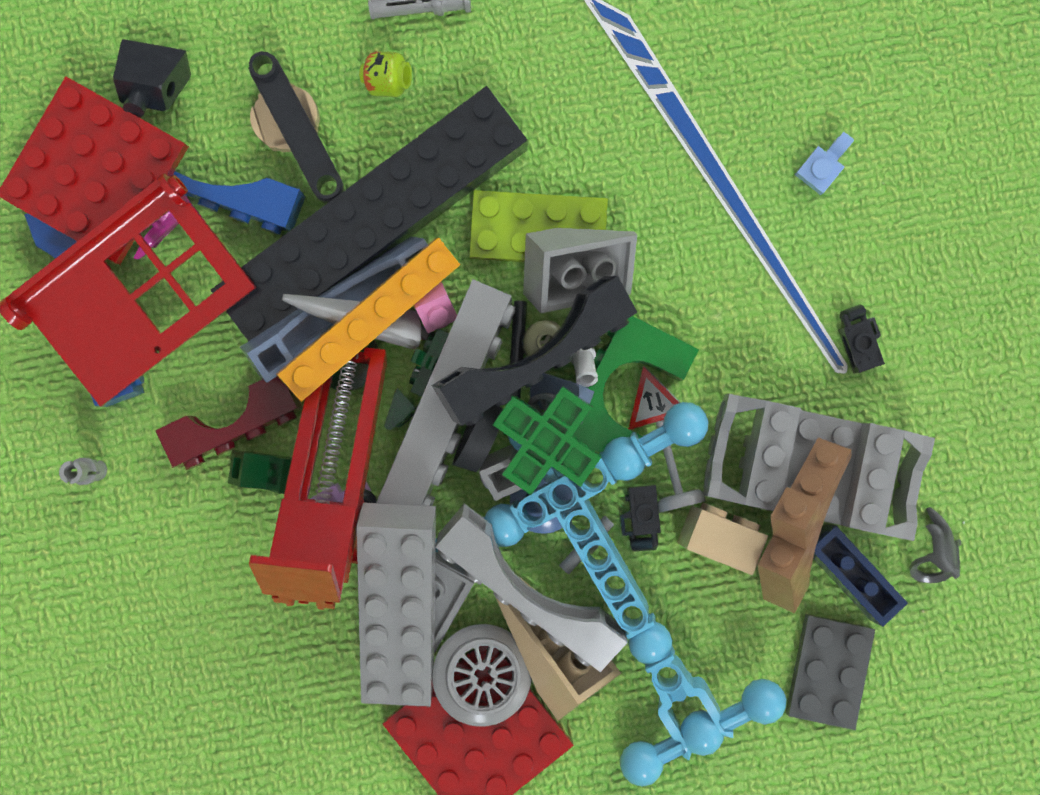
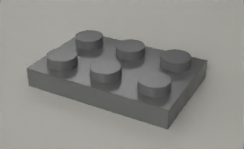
M805 614L786 714L789 717L856 730L875 629Z

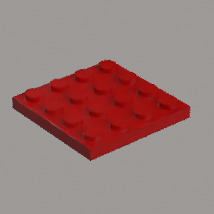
M65 76L0 187V198L78 241L154 182L159 176L166 174L171 177L189 146ZM133 239L112 255L109 260L121 265L135 240Z
M479 646L482 661L485 660L488 646ZM473 648L465 656L473 663H476L477 660ZM493 649L490 663L497 658L501 650ZM505 657L495 669L510 665L509 660ZM463 658L456 665L465 669L471 668ZM486 666L483 671L479 669L475 671L474 674L478 678L476 684L480 685L483 681L489 682L492 677L488 674L489 667ZM455 671L454 681L467 678L469 675ZM512 671L499 674L497 677L511 680ZM499 682L495 684L503 694H506L510 685ZM471 683L456 687L458 694L462 695ZM434 687L431 707L402 705L382 723L438 795H513L574 746L573 741L531 688L518 711L508 719L495 725L472 726L456 720L441 706L436 697ZM491 688L492 702L495 703L501 699V696ZM475 689L465 699V701L472 704L474 702L477 689ZM482 691L478 706H486L488 704L485 691Z

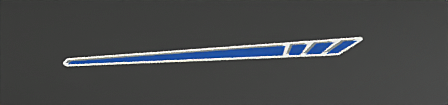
M584 0L836 373H846L848 365L630 15L602 0Z

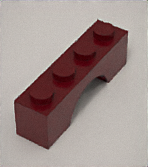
M276 376L267 383L262 379L248 386L249 398L245 411L237 421L227 427L213 428L203 423L196 416H184L155 431L172 468L184 466L186 470H190L205 463L204 456L212 452H216V455L219 456L236 448L235 441L244 437L248 441L256 439L267 433L265 427L277 422L278 426H282L297 419L295 413L303 409L301 402L281 379Z

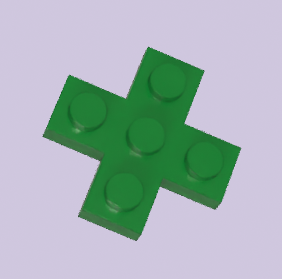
M564 386L560 389L544 414H541L517 396H512V400L507 403L493 426L522 446L502 475L530 495L534 493L551 467L581 487L602 457L573 436L593 406Z

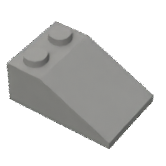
M553 228L526 233L523 294L540 313L572 307L578 292L604 276H618L627 294L631 295L637 234L634 231Z

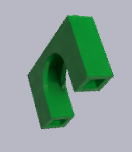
M634 316L628 318L629 324L615 332L608 331L606 335L611 337V340L606 350L600 347L594 358L598 381L594 385L586 387L595 391L590 405L593 407L573 436L598 453L603 452L606 445L613 439L630 437L633 431L614 421L604 404L603 392L610 374L621 365L641 363L677 381H683L699 349Z

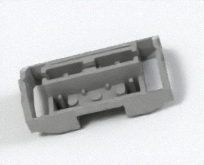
M733 394L724 395L716 418L715 435H712L709 443L708 454L710 459L707 461L703 491L705 496L774 511L786 487L791 488L819 437L852 450V457L834 493L824 522L914 541L918 524L916 505L923 471L932 456L935 438L873 423H858L807 412L799 407ZM756 409L751 435H745L743 447H746V451L739 463V468L744 470L738 493L722 482V467L728 436L736 413ZM903 440H906L911 446L899 468L897 481L901 486L895 489L893 497L894 525L886 527Z

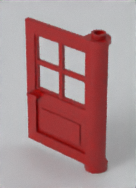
M162 174L149 186L0 301V314L14 328L23 330L32 321L100 407L108 403L256 288L185 196L188 190L175 175L169 177L166 174ZM170 211L194 242V245L169 265L165 266L142 237L141 233ZM134 239L159 272L130 294L105 261ZM201 251L225 284L196 306L171 273L197 252ZM165 278L190 311L161 333L136 300Z

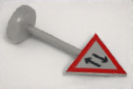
M645 366L642 369L629 430L656 423L657 428L663 425L667 411L674 405L681 403ZM671 445L664 448L663 452L675 495L664 497L658 501L659 513L705 502V495L699 489L683 492Z

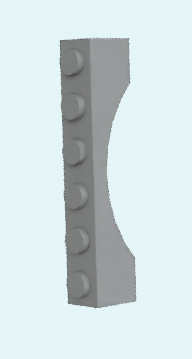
M465 503L438 533L435 547L444 560L451 564L457 563L465 569L467 576L473 582L479 585L483 583L493 591L494 596L505 605L511 604L520 611L525 621L533 626L539 625L547 631L549 638L559 646L565 645L572 650L575 657L583 665H591L601 672L628 643L625 636L626 631L618 625L616 619L600 607H583L562 603L542 595L522 581L503 558L495 540L492 524Z

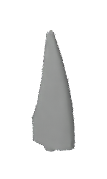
M283 294L281 299L302 311L332 324L339 321L361 302ZM409 309L375 339L416 349L420 344V340H427L431 332L427 333L425 327L421 325L417 311Z

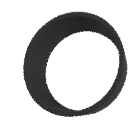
M493 405L484 411L485 416L480 421L466 427L452 465L474 472L480 469L499 432V429L493 426V424L503 411L502 407Z

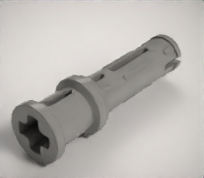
M368 0L372 20L375 18L434 12V15L443 16L444 12L465 10L466 13L471 12L470 0Z

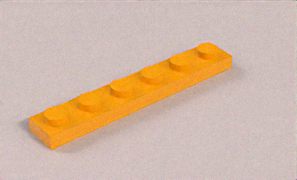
M435 238L277 372L276 375L296 398L302 402L459 267L460 263L441 239Z

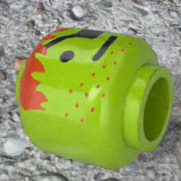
M374 51L367 56L365 63L361 64L359 77L370 95L399 97L411 85L412 69L409 62L400 53Z

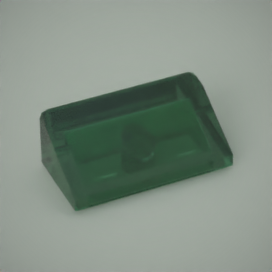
M400 388L395 390L384 427L387 430L398 431L414 416L418 407L412 398Z

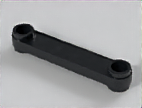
M257 52L249 60L248 69L313 193L321 202L327 204L345 191L344 183L280 63L274 55L268 52ZM272 64V69L268 74H258V70L262 65ZM334 181L337 183L335 192L330 195L321 194V187L325 182Z

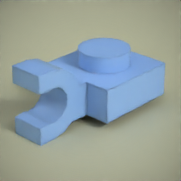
M843 132L827 151L818 146L795 173V176L819 195H822L844 169V166L837 160L853 143L854 139Z

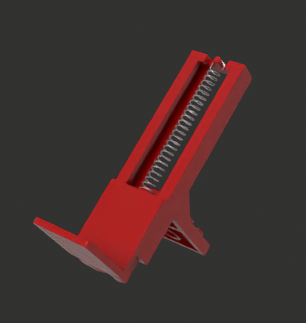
M365 348L364 352H359L346 363L350 367L343 368L342 366V369H340L341 374L339 375L340 380L338 381L337 392L335 393L336 398L333 404L332 421L329 423L331 427L328 428L330 433L327 434L326 451L323 453L325 457L322 459L321 476L318 478L320 482L317 484L318 489L316 490L318 495L315 496V499H308L333 375L304 400L270 556L251 555L249 559V566L262 593L272 595L273 602L293 606L295 600H298L299 604L315 602L319 610H324V608L335 609V603H340L343 583H348L351 563L358 564L357 523L364 503V490L387 367L386 350ZM356 363L369 364L343 503L317 500V496L331 498L328 494H319L318 490L325 492L333 491L331 488L319 487L320 483L328 486L334 485L333 482L320 480L321 477L330 480L335 479L332 475H322V471L336 473L334 469H324L323 465L325 464L330 467L338 466L333 462H324L325 458L331 461L339 460L335 456L325 455L326 452L333 455L340 454L337 450L326 449L327 446L335 449L341 448L338 444H328V440L337 443L342 442L340 438H329V434L338 437L343 436L341 432H331L330 429L333 428L339 431L345 429L338 425L332 426L331 423L346 424L343 420L332 419L333 416L341 419L347 418L346 415L341 413H346L348 410L341 407L335 408V404L348 407V403L336 402V399L349 401L350 398L347 396H337V393L351 395V392L348 390L353 387L348 384L354 383L353 380L349 379L355 377L352 372L356 371L353 367L357 366ZM345 368H350V369H353L354 371H349V370H346ZM344 374H350V375H353V377H349V376H346V375H344ZM340 386L341 388L347 390H338V387Z

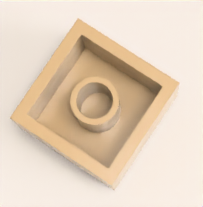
M702 503L701 508L691 505L677 543L689 551L753 575L768 535L758 532L761 525L736 515L730 521L726 519L728 512L706 503Z

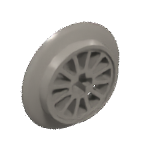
M489 624L468 626L448 638L436 656L432 674L434 691L441 706L456 720L472 726L495 725L511 717L524 703L532 680L512 633L501 627ZM479 646H488L485 660L482 661ZM474 648L476 663H473L465 656V653ZM493 649L501 650L497 658L490 663ZM505 657L508 658L510 665L495 669ZM463 658L471 668L465 669L456 665L459 659ZM486 666L489 667L488 674L492 677L489 682L483 681L480 685L476 684L478 678L474 674L477 669L483 671ZM455 671L469 675L467 678L454 681ZM512 671L511 680L497 677L499 674ZM497 682L510 685L506 694H503L495 685ZM471 683L462 695L458 694L456 687ZM491 688L501 696V699L495 703L492 702ZM475 689H477L474 702L470 704L467 701H465V699ZM482 691H485L488 702L486 706H478Z

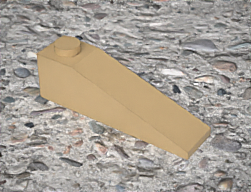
M496 598L535 688L557 721L621 674L612 660L601 672L591 665H583L575 657L572 650L565 645L559 646L549 638L547 631L539 625L533 626L521 616L519 610L511 604L505 605Z

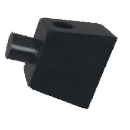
M122 39L113 82L119 101L124 104L123 110L139 118L143 117L146 109L157 111L169 110L191 77L186 50Z

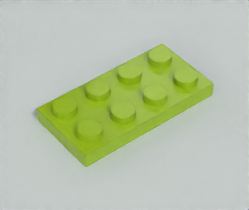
M474 190L470 259L525 262L526 233L553 228L606 230L608 198Z

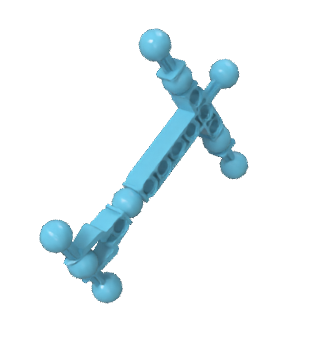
M682 402L671 407L664 417L663 425L639 438L636 432H633L630 437H619L610 441L604 451L599 453L602 457L594 467L603 474V480L600 483L592 484L586 479L580 487L551 467L544 477L546 483L536 488L532 495L527 493L520 502L515 500L511 505L499 504L493 506L487 511L485 517L483 516L485 520L492 524L498 547H509L517 544L523 538L524 533H527L531 527L540 526L557 517L618 625L626 631L625 636L628 639L631 654L639 662L645 664L647 673H652V682L659 695L658 715L671 737L655 745L644 741L633 742L624 749L620 757L622 774L631 784L641 787L652 785L660 777L663 765L681 755L685 759L690 760L692 753L701 756L713 754L721 746L724 736L733 738V729L751 720L764 725L775 723L786 709L787 699L780 686L773 681L759 679L752 681L745 688L740 702L720 711V707L705 680L699 676L692 677L680 658L675 655L670 632L661 623L655 621L654 613H648L649 605L589 501V498L604 490L608 482L613 485L617 480L628 481L635 479L643 472L645 466L649 467L652 465L650 456L673 443L678 446L690 447L703 440L708 431L706 413L701 407L688 402ZM508 436L510 444L519 451L522 445ZM560 484L569 486L573 497L569 500L559 499L556 496L555 487ZM530 501L539 503L543 510L542 515L537 517L529 515L525 508L526 503ZM576 515H583L588 518L590 527L585 530H579L573 525L572 518ZM595 545L602 546L606 549L608 556L601 560L595 559L590 555L589 549ZM611 576H619L624 580L625 586L621 589H613L609 587L606 580ZM635 606L642 611V616L637 619H630L624 614V609ZM664 667H671L677 673L672 678H664L658 672ZM686 696L699 697L707 711L691 712L680 725L671 708L674 701H684Z

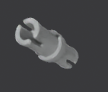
M78 458L73 462L67 461L59 469V476L62 481L79 485H88L94 481H100L107 474V466L103 461L90 458Z

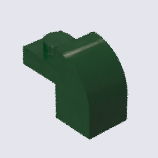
M232 450L228 484L244 488L265 489L278 494H284L292 457Z

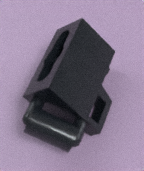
M861 304L841 311L840 319L844 322L845 327L838 329L853 374L884 365L885 363L877 343V339L881 334L875 317L867 319L866 309ZM854 320H861V322L851 324V322Z
M656 485L628 487L625 501L629 502V511L620 515L622 536L629 535L630 547L633 552L657 550V533H661ZM630 518L632 531L626 532L624 519ZM651 534V537L636 538V535Z

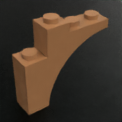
M818 437L791 488L786 487L770 516L773 537L757 565L764 600L792 613L796 612L810 585L811 566L820 531L834 493L852 457L851 449Z

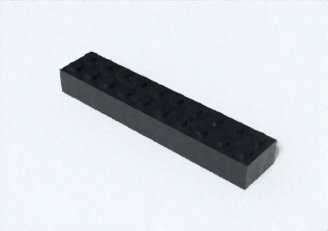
M485 86L243 265L241 268L256 288L226 312L245 338L250 341L298 310V308L281 300L283 294L314 297L323 294L413 236L528 150L527 138L488 86ZM220 282L218 285L211 289V292L214 293L216 290L222 287L225 284V282Z

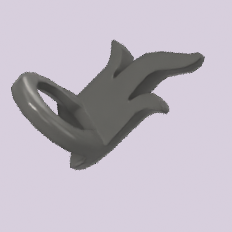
M928 507L926 508L928 515L934 524H928L926 528L932 536L933 553L915 559L909 567L910 575L915 580L923 583H939L946 581L952 576L954 579H957L961 572L959 546L962 545L960 539L954 540L952 530L945 519L934 509ZM932 562L942 571L929 574L923 573L917 568L922 563Z

